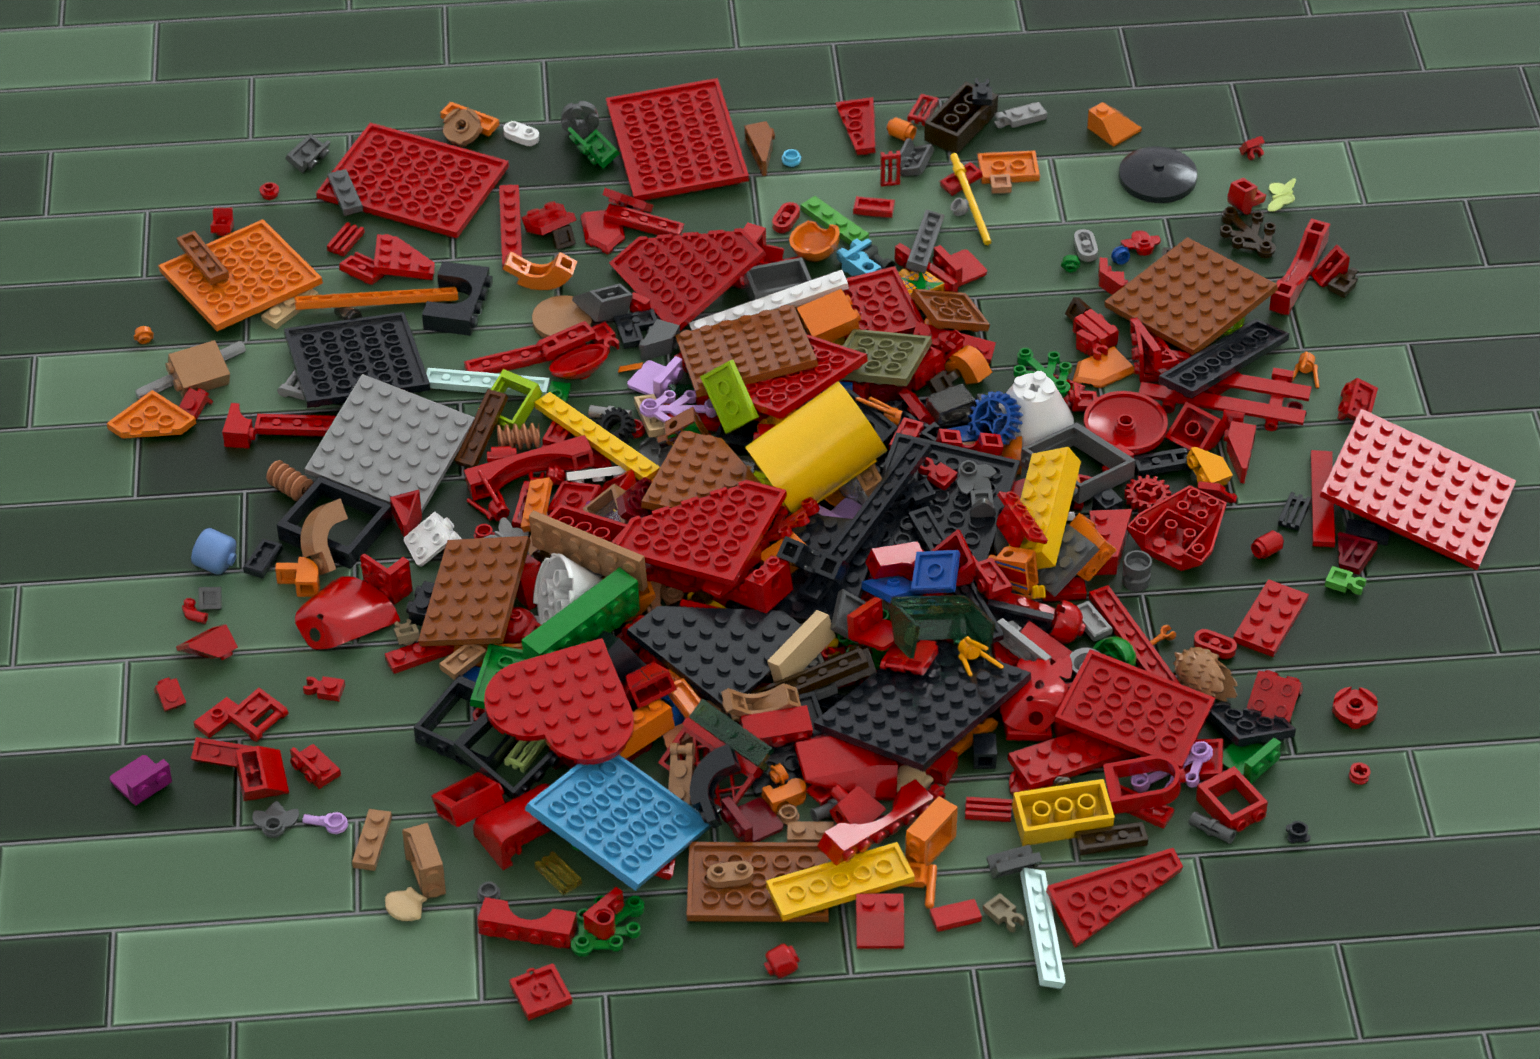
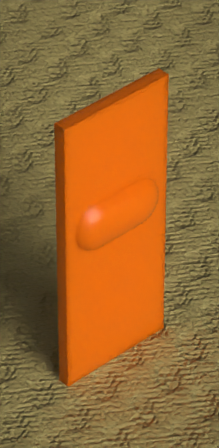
M643 362L620 366L618 373L641 369Z

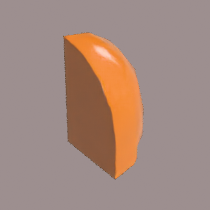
M1018 436L1010 441V444H1003L1004 448L1001 457H1012V459L1021 462L1022 436ZM1020 466L1017 474L1021 475L1022 467Z

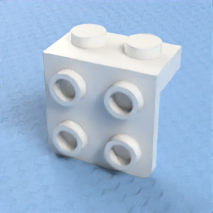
M434 512L404 537V542L418 566H424L446 547L447 540L461 539L453 531L454 525L447 517L444 519Z

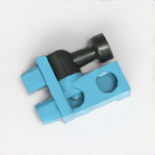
M868 238L863 242L858 239L853 240L850 244V250L845 248L837 250V260L842 263V270L851 276L894 267L895 262L889 258L883 259L879 256L878 247L871 245L872 241Z

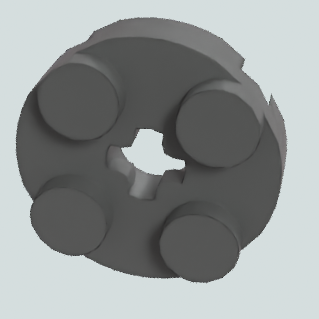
M589 102L569 103L561 112L562 129L570 133L567 129L571 127L582 138L587 137L599 125L597 108ZM581 116L583 117V120H577V119H576V117H577V118H580Z

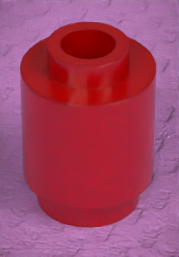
M511 446L491 447V451H487V462L517 455V448H511Z
M1273 530L1258 537L1251 544L1253 555L1258 559H1265L1282 550L1283 537L1280 533Z

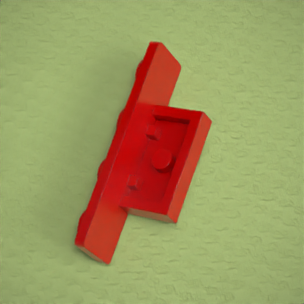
M999 491L997 496L1003 503L1004 508L997 518L996 525L1010 546L1020 548L1024 537L1031 542L1046 544L1048 539L1044 535L1043 530L1039 528L1035 519L1028 512L1027 507L1019 499V496L1011 491L1007 493Z

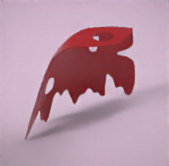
M1066 655L1064 659L1058 657L1053 665H1050L1049 659L1037 658L1036 661L1019 659L1016 667L1031 672V680L1000 706V712L1006 725L1021 731L1041 733L1054 722L1055 715L1068 692V686L1059 677L1070 679L1072 675V661L1069 655ZM1042 680L1044 687L1037 689L1035 687L1036 682ZM1029 696L1034 697V700L1027 702L1026 699ZM1037 711L1043 715V720L1040 724L1033 725L1029 722V716L1032 712Z

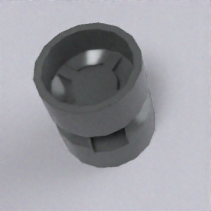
M1135 550L1125 555L1122 583L1128 590L1138 592L1149 587L1152 558L1148 553Z

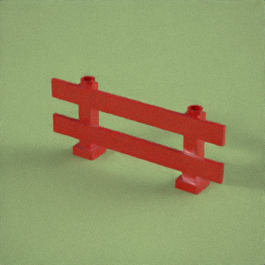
M1171 350L1178 359V364L1191 357V354L1187 352ZM1147 360L1145 373L1161 375L1173 367L1154 370ZM1273 368L1271 379L1234 373L1215 384L1270 394L1269 404L1203 392L1191 399L1177 391L1168 389L1164 385L1141 382L1139 393L1152 399L1162 400V407L1166 413H1172L1175 410L1176 403L1185 404L1186 402L1196 407L1218 411L1244 412L1246 416L1266 419L1264 427L1272 432L1278 428L1279 421L1303 425L1306 410L1283 407L1285 397L1309 401L1312 387L1292 383L1294 371Z

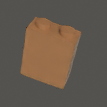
M215 340L168 354L166 369L169 375L172 374L174 388L177 392L180 391L182 398H184L189 388L196 391L198 388L208 391L229 384L230 372Z

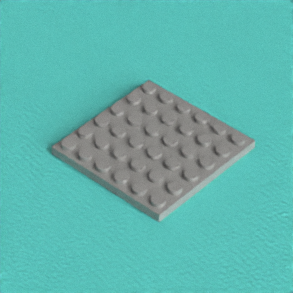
M362 374L306 465L305 473L316 478L320 476L354 491L386 502L391 505L390 497L419 489L421 511L423 513L461 448L475 417Z

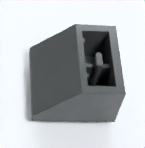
M617 284L574 296L572 301L594 321L601 322L614 318V316L628 314L633 294L623 285Z

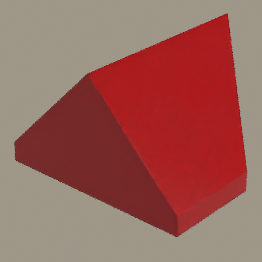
M419 489L390 497L392 514L403 538L417 527L422 520Z

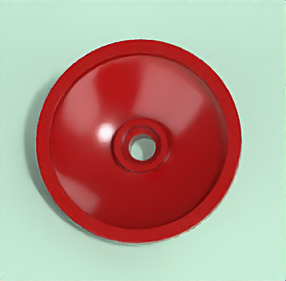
M588 344L574 348L557 357L550 364L549 370L553 376L561 379H586L606 361L609 354L608 348L604 344Z

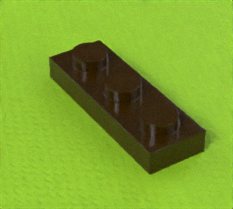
M1143 822L1075 832V840L1080 855L1148 845V836Z

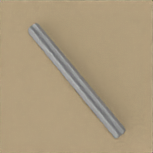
M238 341L221 349L220 352L224 361L245 352L246 349L243 342ZM168 374L136 389L137 398H142L151 390L159 393L174 386L172 374Z

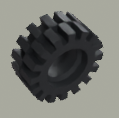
M612 407L611 412L609 409L605 410L606 415L601 414L600 417L602 419H597L598 425L610 432L616 423L622 422L621 427L611 434L628 444V439H633L634 437L632 433H636L634 428L637 427L634 422L635 420L626 410L620 407L617 409Z

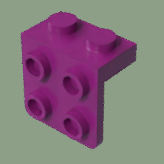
M142 755L112 774L110 782L136 806L170 784L172 777L170 766L164 759L155 764L148 756Z

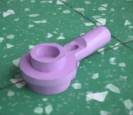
M339 812L328 813L326 816L307 814L303 816V823L325 826L326 830L331 834L342 833L348 827L347 818Z

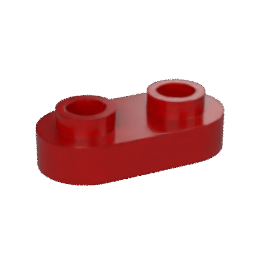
M793 202L784 203L772 219L773 230L778 233L790 231L800 217L799 205Z
M1208 629L1198 630L1194 635L1195 647L1209 649L1211 653L1219 655V658L1230 659L1236 654L1237 643L1230 637Z

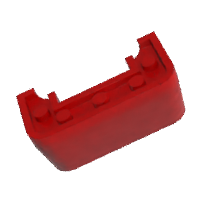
M540 784L521 796L476 818L473 825L474 836L502 870L513 866L511 858L515 853L517 855L522 853V845L552 830L525 810L527 803L548 788L550 784Z

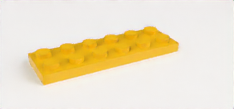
M898 842L865 851L864 853L855 854L850 861H843L838 865L831 861L767 880L766 887L782 921H786L856 900V894H876L915 882V875Z

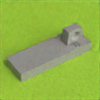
M1003 618L997 621L1004 633V640L998 642L1006 649L1008 648L1019 659L1023 658L1025 661H1036L1037 658L1051 660L1050 655L1021 633L1022 627L1014 621L1007 622Z

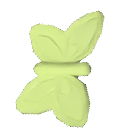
M1295 178L1285 185L1282 183H1271L1269 185V190L1274 194L1272 196L1273 201L1268 205L1269 212L1277 211L1283 205L1290 204L1295 200L1292 194L1293 190H1291L1295 185Z

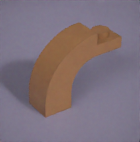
M341 499L314 509L306 518L301 530L300 542L303 557L311 556L312 561L318 567L319 575L336 570L328 547L327 537L329 530L334 524L348 519Z
M785 683L757 694H744L730 688L721 692L723 707L727 713L731 714L732 721L739 722L740 716L801 706L797 688Z

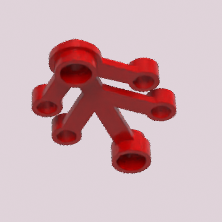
M812 497L804 499L801 502V508L786 519L785 517L789 512L785 505H781L776 514L772 529L764 534L759 543L761 552L769 547V542L784 539L785 536L790 537L793 534L792 528L807 525L810 522L808 516H812L820 510L817 501Z

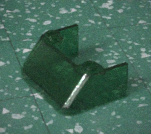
M942 595L891 598L889 609L894 643L909 659H914L917 640L952 639L958 646L960 641L967 636L987 646L988 650L982 651L990 655L996 623L968 597Z

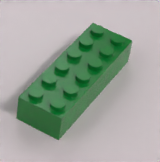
M620 567L523 638L521 640L523 659H531L594 641L603 630L611 633L613 630L618 629L625 621L634 617L640 611L638 581Z

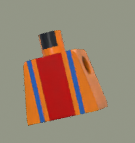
M1006 546L997 556L989 555L988 559L993 558L1011 583L1013 590L1029 595L1032 592V587L1039 583L1035 550Z

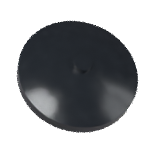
M1159 146L1144 147L1129 153L1122 160L1119 167V181L1124 190L1137 199L1151 203H1170L1183 199L1193 191L1197 182V168L1187 155L1175 149Z

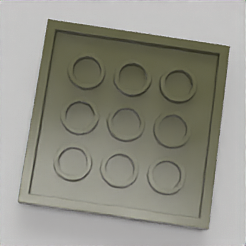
M853 329L843 346L867 354L868 362L839 381L851 380L859 383L871 382L878 385L907 386L930 348L932 338L931 336Z

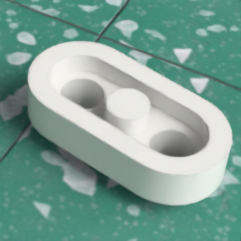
M511 121L504 125V136L509 140L525 146H533L539 142V132L535 128L516 121Z

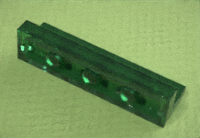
M704 699L699 702L689 717L722 742L729 744L736 752L764 772H767L770 767L765 762L774 749Z

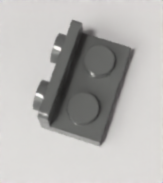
M1030 845L992 854L986 858L993 879L1021 872L1023 868H1036L1042 862L1040 853L1033 854Z

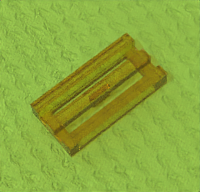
M554 851L549 853V857H542L541 862L539 860L535 862V868L563 896L582 884V879ZM545 866H548L555 873V875L567 885V887H565Z

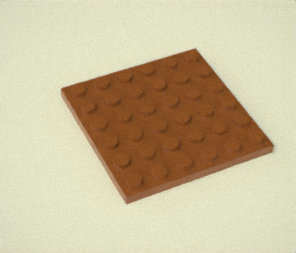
M1187 237L1110 296L1104 303L1105 308L1129 321L1131 318L1138 317L1147 331L1189 354L1195 355L1274 294L1278 288L1276 283Z
M782 305L777 309L763 310L754 315H743L738 319L724 320L719 324L711 326L704 325L699 329L685 330L675 335L696 397L708 395L700 376L730 360H734L745 385L818 366L817 358L794 305Z

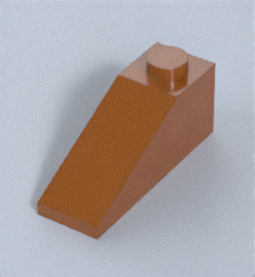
M767 121L745 125V142L762 176L767 175L773 139H775L774 130L769 127Z

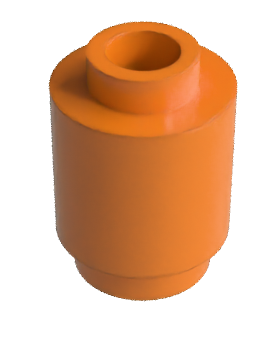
M895 117L893 120L891 119L887 125L888 134L900 140L906 141L908 138L913 140L916 136L917 128L912 123Z

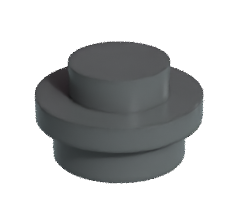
M493 882L481 884L477 891V898L482 903L485 897L499 899L501 896L499 887Z

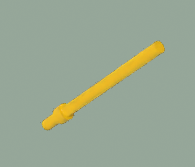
M953 153L950 155L953 172L958 177L965 197L969 202V207L984 245H990L992 241L966 178L965 167L960 163L957 153Z

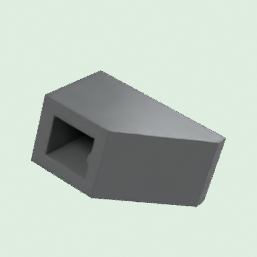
M657 319L654 325L649 327L646 337L641 339L639 343L641 360L645 361L672 353L677 346L675 335L680 334V325Z

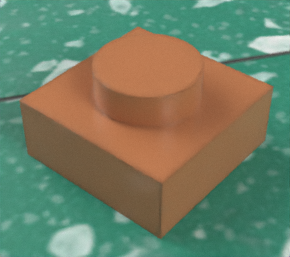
M1010 174L990 175L992 194L1011 193Z

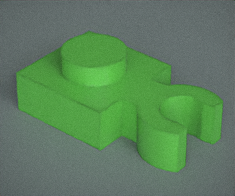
M1332 566L1325 580V587L1344 593L1347 589H1350L1357 595H1361L1363 587L1366 586L1365 578H1354L1353 572Z

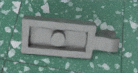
M1039 102L1005 110L1004 113L997 112L995 117L998 121H995L994 124L997 128H1002L1006 125L1014 128L1047 119V112Z

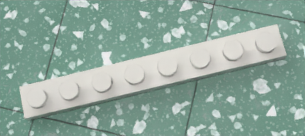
M840 270L690 322L689 325L692 331L704 325L711 326L719 324L724 320L738 319L743 315H754L763 310L777 309L782 305H794V307H797L839 289H842V291L849 289L848 282L843 271Z

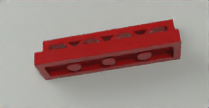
M1138 317L1130 319V332L1135 333V326H1139L1144 356L1154 370L1178 365V359L1162 338L1147 331Z

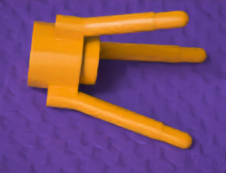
M969 636L960 641L958 645L960 652L958 658L962 661L969 677L973 674L967 659L974 660L979 655L998 668H1004L1001 663L982 651H987V646L972 640Z

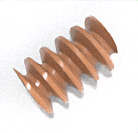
M522 423L521 429H518L517 424H514L512 430H510L508 424H505L503 431L500 425H497L498 446L509 445L511 448H515L517 444L519 450H522L524 444H526L528 449H531L532 443H534L536 449L540 447L539 424L535 428L534 424L530 423L529 429H527L525 423Z
M281 460L272 463L267 471L266 479L269 485L274 486L294 501H298L314 483L311 479H308L305 475H302L299 471H296Z

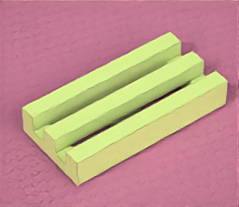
M545 739L531 741L528 745H526L528 741L519 740L504 759L505 765L509 766L511 764L512 768H520V771L524 773L547 744ZM525 746V748L523 749V752L520 754V756L517 758V760H515V757L519 754V752H520V751L522 750V748Z

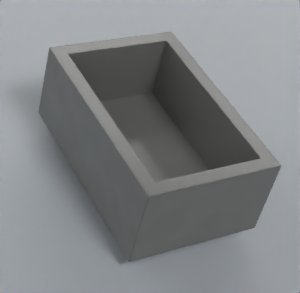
M800 257L752 267L744 274V287L750 301L811 281L812 279L803 258Z

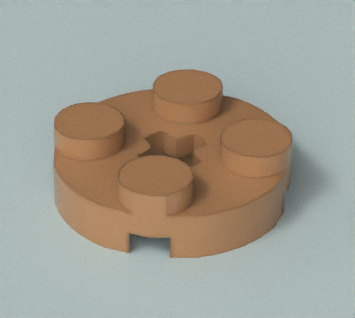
M460 108L454 109L445 117L443 122L445 137L449 142L459 147H465L473 142L482 132L480 118L475 111L469 108L463 110ZM460 124H462V125H465V124H466L465 128L462 129V130H459V129H460V128H459V125H460Z

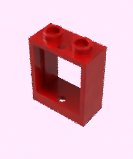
M1235 766L1197 785V802L1212 818L1219 820L1220 824L1236 830V832H1240L1250 824L1260 822L1266 817L1268 801ZM1236 788L1250 803V806L1231 814L1217 797Z
M480 772L431 795L438 816L455 827H459L505 804L502 797L504 791L500 783L491 780Z

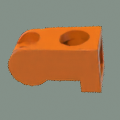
M799 778L789 780L787 784L775 789L768 785L762 788V798L777 815L783 805L790 804L797 807L806 801V783Z

